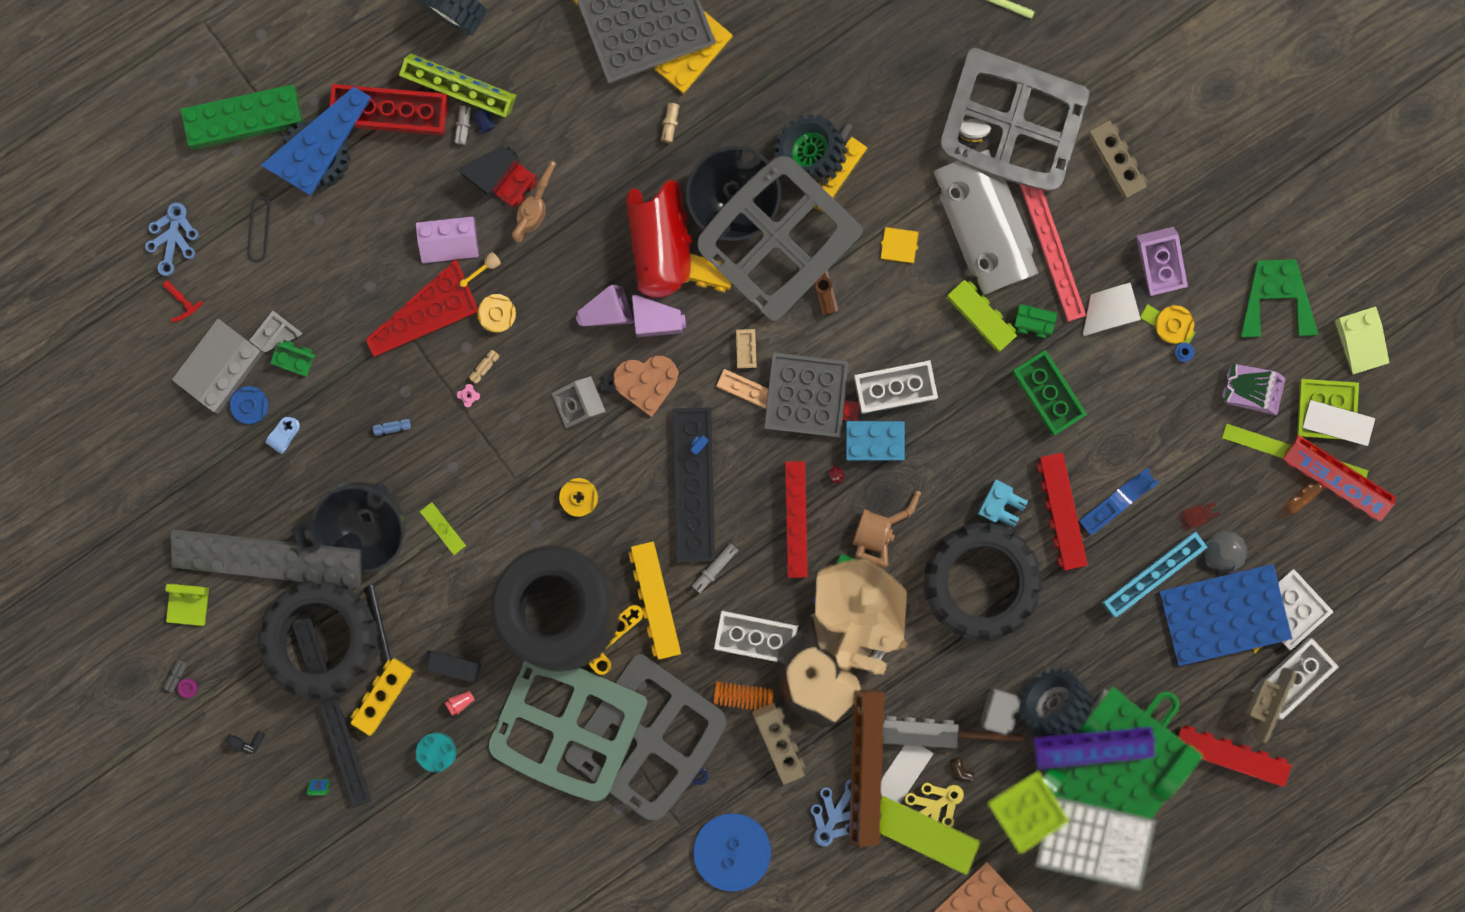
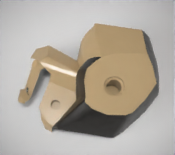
M815 612L810 615L812 618L778 651L779 686L784 704L795 715L818 727L826 728L835 723L854 704V690H860V684L850 670L841 668L838 665L835 653L842 639V632L826 628L819 621ZM860 646L857 653L868 657L873 649Z

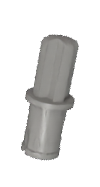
M459 106L458 121L455 123L457 126L455 143L464 145L466 143L467 131L470 127L471 107Z

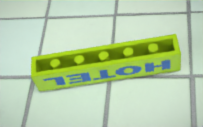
M409 54L404 58L399 76L505 118L511 113L516 98L515 94L413 54Z

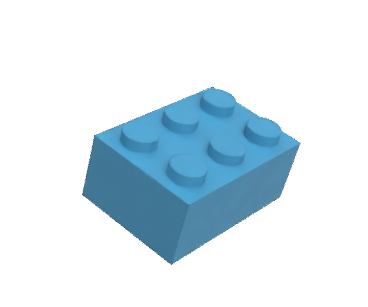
M905 421L846 422V461L905 460Z

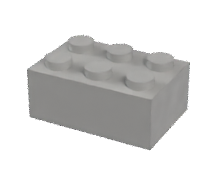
M990 688L979 725L1007 734L1008 731L1012 730L1014 720L1011 718L1013 712L1018 710L1020 702L1017 701L1018 697Z

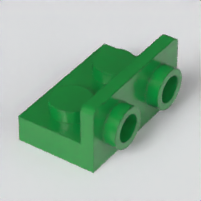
M283 340L282 343L277 342L270 364L307 377L311 363L316 356L311 354L312 350L301 346V349L293 347L294 343Z

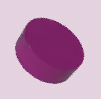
M183 679L178 684V693L184 698H191L198 691V685L193 679Z

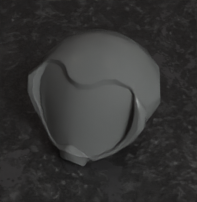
M1227 530L1217 532L1205 543L1207 546L1205 549V563L1209 568L1234 573L1244 565L1247 559V545L1244 539L1236 532Z

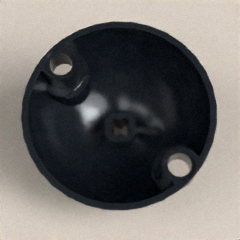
M738 146L716 149L703 157L691 172L686 190L687 205L698 226L704 230L724 205L769 161L751 147ZM748 152L754 154V159L750 162L744 160V155ZM777 177L753 198L754 204L772 221L778 212L781 201L779 178ZM734 184L736 191L732 190V193H730L727 187ZM739 213L718 239L728 241L744 240L762 231L744 213Z
M351 482L339 485L331 489L320 499L313 512L312 521L318 520L319 529L324 540L321 546L361 550V573L374 572L387 567L397 558L404 545L406 536L404 514L399 503L389 493L388 488L384 484Z

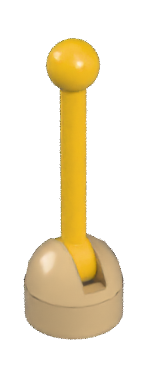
M493 252L488 254L484 260L485 265L467 279L461 280L460 286L466 287L470 280L486 268H497L501 264L498 257Z

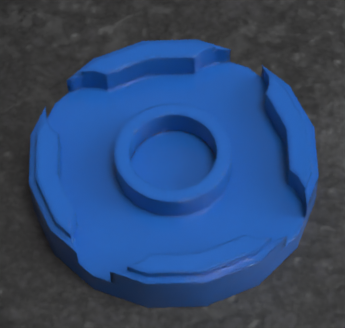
M242 387L231 397L230 411L234 418L241 423L248 425L256 424L263 420L268 412V399L265 393L256 387Z

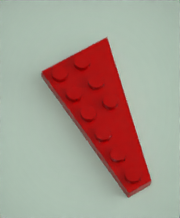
M457 259L366 339L373 357H377L477 313L478 307L468 284L466 287L460 286V281L465 280V277Z

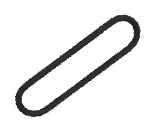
M264 196L256 197L252 201L248 256L254 262L264 260L267 254L271 206L270 201ZM258 199H264L268 204L264 254L262 258L254 259L251 256L254 205Z

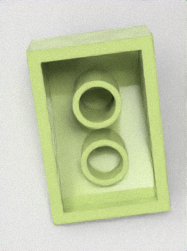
M1376 307L1335 320L1352 375L1389 363L1383 327Z

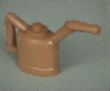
M554 161L549 162L547 169L538 181L535 194L527 197L518 208L516 216L518 225L512 232V237L516 242H521L525 233L533 232L543 222L546 207L541 197L556 166Z
M915 491L908 508L889 518L866 509L863 510L852 545L857 546L855 553L857 559H866L878 567H888L887 545L889 542H893L895 535H892L891 525L906 517H911L921 492ZM868 549L880 553V558L865 554L864 550Z

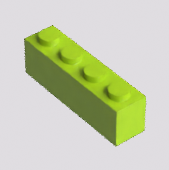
M964 280L947 296V299L999 353L1017 336L1015 334L1016 330L1010 323L1006 324L1002 320L1003 316L997 309L993 310L989 306L990 302L984 295L979 296L976 292L977 288L972 282L969 281L967 283Z

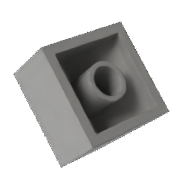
M591 376L574 381L552 393L566 429L606 412Z

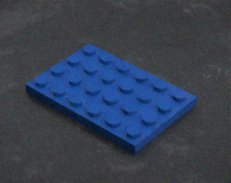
M1274 564L1160 591L1178 666L1293 639Z

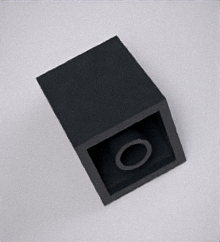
M500 146L460 167L458 171L462 177L492 199L520 163L516 155L517 153L513 149Z

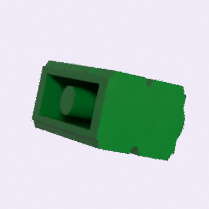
M1019 304L1013 327L1017 328L1018 333L1028 334L1029 331L1036 333L1035 336L1038 338L1047 339V336L1050 337L1053 334L1057 313Z

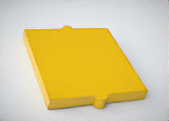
M885 227L884 239L881 242L883 245L881 259L914 263L915 252L918 249V246H916L918 232Z

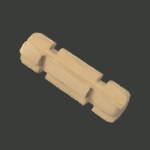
M490 350L487 358L481 361L476 367V371L472 372L469 376V379L477 384L481 380V376H484L493 365V361L495 362L499 358L498 353Z

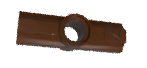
M827 270L814 283L822 315L839 311ZM826 281L829 287L827 290L822 291L819 289L818 283Z

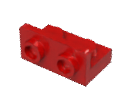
M518 164L496 192V195L513 208L517 205L520 206L526 199L524 195L527 191H532L538 182L536 180L538 178L535 174H532L522 165Z

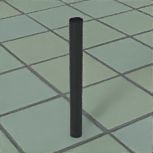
M374 584L368 585L366 587L372 613L377 624L383 659L386 661L391 659L384 625Z

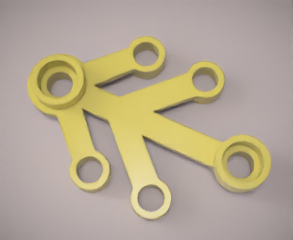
M930 783L922 785V792L926 795L933 793L943 796L939 800L935 801L918 797L913 793L906 795L905 801L907 804L927 806L919 813L925 816L931 814V818L936 821L939 819L941 807L948 803L946 816L943 817L942 824L945 825V819L950 818L951 824L946 825L952 827L954 824L953 814L955 805L960 803L964 796L963 790L957 785H950L944 789L932 786ZM926 785L931 787L930 792L924 791ZM956 791L957 797L951 798V792ZM910 795L914 796L915 798L914 802L912 803L908 802L907 798Z

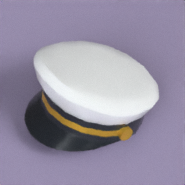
M963 120L958 142L967 147L984 142L989 137L991 127L981 120Z

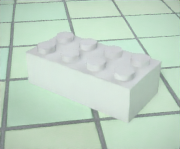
M931 361L854 376L861 414L938 399Z
M722 611L714 649L777 662L778 651L796 634L798 626Z
M1312 638L1304 640L1264 678L1276 684L1283 667L1297 672L1295 681L1290 688L1278 719H1283L1338 668L1334 661ZM1258 684L1251 690L1253 693H1255Z

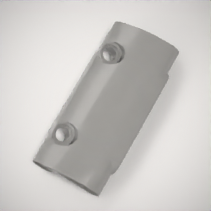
M989 150L980 152L991 157ZM959 161L934 171L938 185L942 188L940 200L959 243L969 272L973 276L978 277L977 281L984 296L1039 274L1032 258L1033 247L1005 179Z

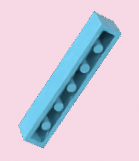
M1192 532L1101 603L1110 615L1116 618L1207 548L1206 544L1196 532Z

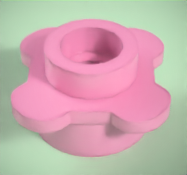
M467 384L464 390L457 393V397L462 399L464 406L470 407L475 400L480 399V394L475 392L473 385Z

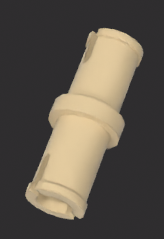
M667 104L666 117L662 123L664 125L662 142L673 143L674 130L678 124L676 121L679 109L678 104Z

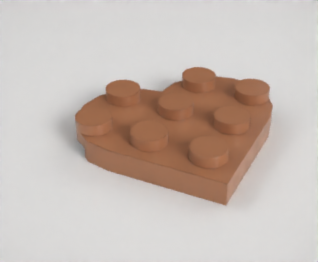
M655 355L649 357L643 363L638 360H627L621 362L616 367L613 373V383L615 389L622 396L652 417L675 386L679 371L672 360L665 356Z

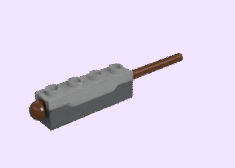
M885 716L883 724V743L957 748L958 738L1023 741L1024 737L1023 734L1019 733L1004 734L1000 732L960 730L958 725L954 724V720H942V723H935V719L923 718V722H916V718L904 717V721L896 720L895 716Z

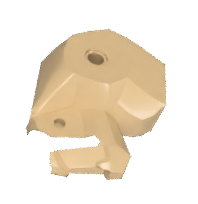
M866 559L843 562L823 569L818 573L816 616L826 628L832 631L844 632L835 653L839 667L849 670L853 666L871 670L874 674H885L886 663L882 660L859 655L857 650L860 646L884 652L906 648L907 643L904 640L907 592L886 571Z

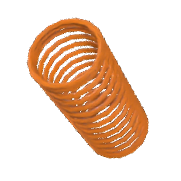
M717 680L713 704L717 706L720 697V706H722L724 699V706L726 707L729 696L728 706L731 707L733 698V708L736 705V700L737 708H739L742 697L741 708H744L746 699V710L748 709L749 701L750 710H752L755 698L754 710H757L758 700L759 709L762 707V702L763 707L767 705V699L768 705L772 704L774 689L768 688L766 695V687L762 693V687L758 691L756 686L753 694V686H751L749 692V685L746 686L745 690V685L743 684L740 693V684H738L736 691V683H734L732 689V683L730 682L727 692V682H725L723 690V682L720 683Z

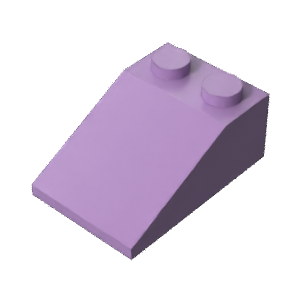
M1174 227L1136 236L1150 296L1188 287L1179 235Z

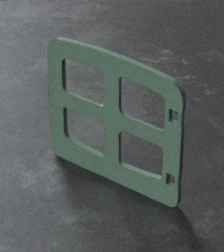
M524 661L497 726L490 738L489 749L494 758L531 778L590 801H599L607 797L648 702L645 696L582 668L555 672L538 668ZM527 667L533 669L529 680L523 678ZM535 676H546L574 687V692L562 717H555L525 703L524 700ZM592 694L624 712V720L614 741L607 740L577 725L578 717L588 695ZM518 717L553 732L554 738L543 763L539 764L508 747L507 739ZM503 722L509 724L505 735L499 732ZM569 741L578 742L606 755L607 759L596 783L584 782L557 771V766Z

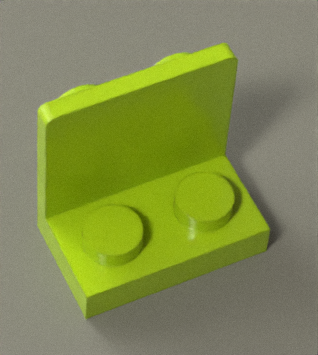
M166 584V592H169L166 621L169 623L204 626L206 624L209 588Z

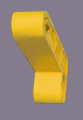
M633 605L620 614L618 619L624 622L625 629L622 632L616 631L609 646L643 618L641 607ZM631 609L634 611L638 609L639 618L636 619L634 617L629 620L632 622L629 626L627 620L622 618V616L626 615V618H628L632 614L630 612ZM601 653L598 658L589 663L594 671L601 675L611 670V662L604 653ZM600 660L607 662L608 668L606 671H600L597 668V663Z

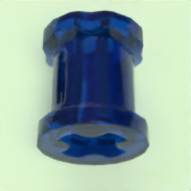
M485 109L473 115L478 120L481 133L488 132L496 127L489 115L490 111Z
M700 769L699 772H704L705 775L703 776L702 781L694 778L692 780L694 784L702 785L706 783L708 779V772L706 771V769Z

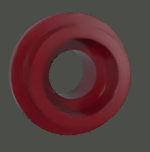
M837 465L833 466V469L829 470L834 484H842L845 478L842 468H838Z

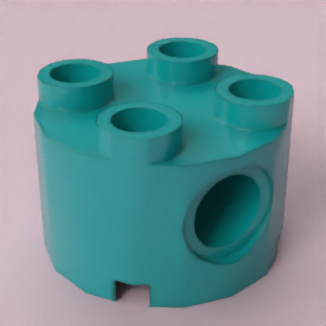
M440 732L431 733L422 738L416 750L417 761L427 771L432 772L443 771L451 766L457 754L453 739L447 734Z

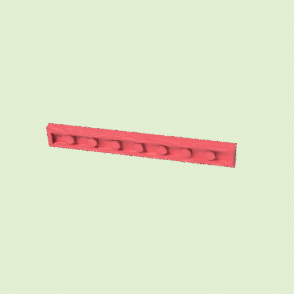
M1019 184L1066 320L1070 322L1085 317L1086 313L1043 190Z

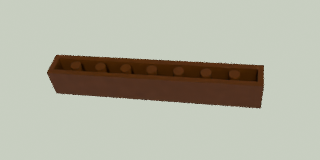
M876 689L854 690L849 843L858 847L879 845L881 835L880 804L882 799L881 781L883 778L882 748L884 742L885 696L884 692Z

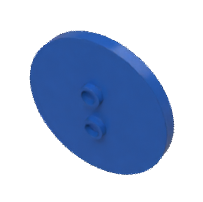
M727 813L711 819L700 830L695 841L694 860L699 873L709 884L721 890L740 891L753 886L764 876L770 863L771 846L766 832L759 823L742 814Z

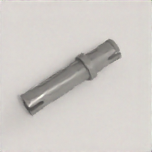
M729 543L706 570L702 571L703 574L691 586L701 594L705 587L715 580L714 577L738 552V549Z

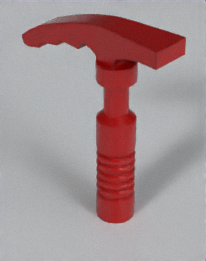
M168 280L164 282L163 287L188 309L186 313L184 312L181 316L173 318L172 322H177L191 316L204 304L203 301H199L196 305L192 306V303L188 302L184 295Z

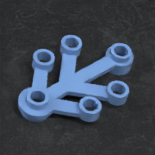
M180 203L171 204L167 209V215L149 225L151 233L159 234L161 227L171 222L169 230L153 241H148L145 245L148 252L155 253L158 247L167 241L164 260L158 265L159 273L164 276H170L174 273L175 267L172 264L176 242L182 249L185 258L193 259L196 255L195 250L188 246L178 231L180 223L187 232L186 236L188 239L194 241L199 237L198 231L193 229L185 218L187 211L184 205ZM179 209L180 215L175 216L174 211ZM154 225H158L157 231H152ZM195 231V237L191 238L189 236L190 232ZM153 243L155 248L149 250V245ZM188 250H192L191 256L186 255ZM169 265L170 270L165 272L164 267Z
M851 779L846 781V790L835 809L831 798V789L828 787L821 789L820 795L824 799L829 816L826 826L821 816L822 807L819 804H814L811 807V813L815 817L818 828L814 834V839L820 846L830 845L833 838L849 835L846 828L850 826V823L846 824L844 828L832 829L836 823L850 819V811L842 812L851 798V789L849 788ZM824 790L830 791V795L828 797L823 796L822 793ZM816 806L820 808V812L817 814L813 812V808ZM822 833L827 834L826 840L820 838Z

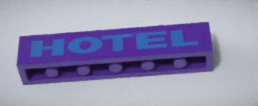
M1151 727L1034 738L1035 760L1038 769H1049L1052 767H1069L1072 765L1155 757V738Z

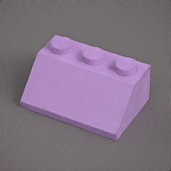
M474 217L416 223L422 264L479 257Z

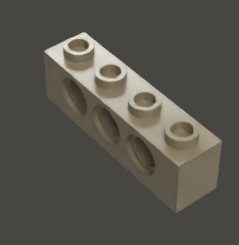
M1109 120L1091 130L1088 136L1123 199L1126 200L1147 188V179L1143 173H1139L1137 169L1138 163L1133 156L1130 157L1127 143L1124 140L1121 141L1118 135L1120 133L1118 127ZM1105 139H1112L1114 147L1106 146ZM1116 155L1123 157L1124 162L1122 164L1115 162L1114 157ZM1124 172H1130L1133 175V179L1131 181L1126 180Z
M772 703L753 711L783 785L805 776L802 769L806 767L802 758H797L796 756L798 748L795 741L790 742L788 737L792 735L787 724L783 725L781 721L784 718L781 708L776 709L775 704ZM771 724H778L775 729H769ZM780 740L785 741V743L781 746L776 745V743ZM786 757H792L791 761L783 762Z

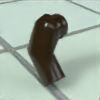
M954 758L951 763L954 775L957 778L973 782L975 773L964 769L961 758Z

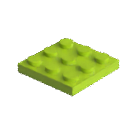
M1300 379L1297 435L1311 438L1341 439L1303 428L1310 400L1357 413L1359 383Z
M1038 771L988 802L1019 853L1024 852L1070 822Z

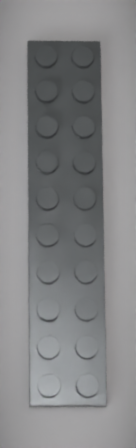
M174 529L171 532L172 568L299 582L313 581L317 584L328 581L337 583L339 586L353 588L361 586V550L320 546L318 551L309 553L308 551L301 552L298 543Z

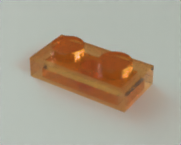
M1319 483L1309 484L1302 490L1304 494L1300 497L1295 496L1288 502L1290 506L1286 508L1290 514H1295L1319 494L1323 487Z

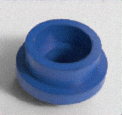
M1180 343L1175 349V356L1178 360L1187 362L1193 358L1194 348L1189 343ZM1182 349L1188 350L1186 356L1182 354Z

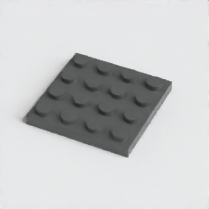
M773 352L764 429L840 438L849 361Z

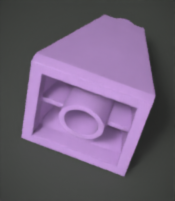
M611 285L581 308L578 311V315H576L580 326L634 323L623 286Z

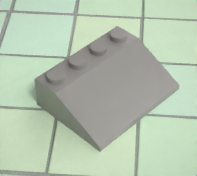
M217 319L172 380L210 410L219 414L264 352L220 319Z

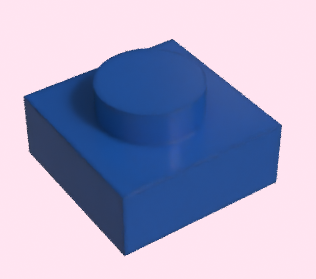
M697 436L690 444L692 446L691 452L697 456L709 440L705 436L701 438Z

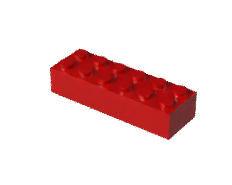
M332 84L330 106L353 87L371 97L353 128L445 136L449 100L447 94Z

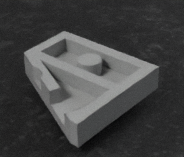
M272 311L249 341L263 352L275 348L277 342L282 343L283 340L290 341L301 336L302 332Z

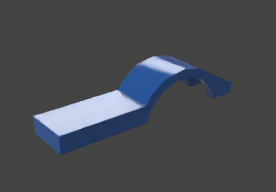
M1148 467L1079 520L1091 536L1140 496L1160 483L1158 479L1154 480L1148 473L1150 471Z

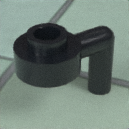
M258 731L252 744L232 734H229L225 741L228 743L227 747L232 750L238 751V749H243L254 754L257 752L265 733Z

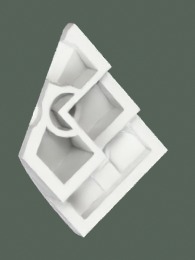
M1131 283L1090 295L1083 336L1141 320Z

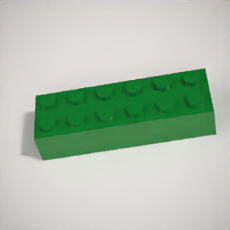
M293 84L181 109L188 146L192 149L289 129L291 126L295 128L297 127L296 123L300 121L304 123L297 88Z

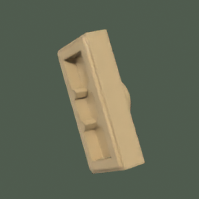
M755 329L736 330L737 368H756Z

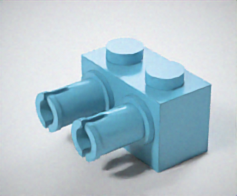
M994 480L977 515L992 523L1001 521L1014 529L1016 523L1010 521V519L1018 522L1019 517L1006 512L1004 506L1008 503L1023 511L1025 508L1023 505H1026L1028 500L1013 494L1012 487Z

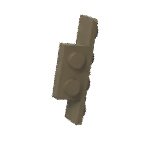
M1283 667L1276 684L1264 678L1260 679L1246 714L1260 720L1253 735L1254 739L1267 743L1290 688L1295 681L1296 671Z

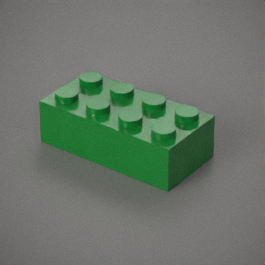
M1046 350L1011 372L1052 436L1087 415Z

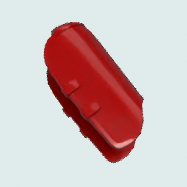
M675 180L666 181L659 193L648 202L643 203L641 192L635 188L629 190L626 197L638 291L652 298H663L671 295L684 282L689 280L691 274L690 243H692L691 235H688L686 225L688 214L684 211L680 184Z

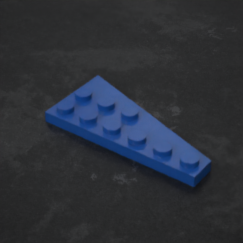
M353 87L261 166L311 196L371 97Z

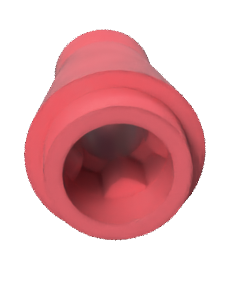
M467 691L466 693L448 698L445 705L453 716L455 714L458 715L475 700L470 691Z

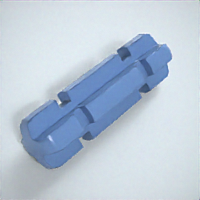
M404 419L401 422L384 423L382 426L380 424L374 425V435L379 436L383 435V433L398 432L401 429L408 430L411 428L410 420Z

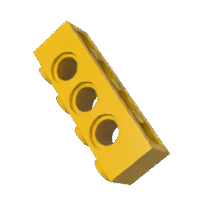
M393 658L392 661L389 659L383 667L385 672L381 677L377 676L372 684L374 686L372 692L365 694L362 699L364 704L360 709L357 708L351 716L353 719L351 724L369 736L374 734L415 671L396 658ZM390 674L395 675L397 678L394 685H390L387 682V677ZM379 690L386 693L384 701L377 699L376 695ZM369 706L375 709L374 717H368L366 714V709Z

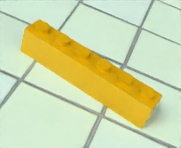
M649 542L631 547L632 551L629 552L631 563L635 562L636 570H633L635 581H639L641 586L638 589L640 600H644L645 607L642 608L644 618H648L650 626H647L649 638L653 637L655 645H651L653 655L658 656V660L679 655L681 651L654 542Z

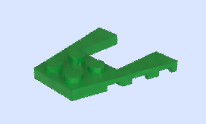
M1296 259L1258 260L1256 262L1240 338L1261 337L1259 299L1296 298L1297 335H1318Z

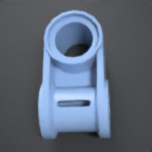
M291 417L283 418L268 436L265 443L282 454L288 448L291 440L300 428L298 420ZM287 422L291 423L292 429H287Z

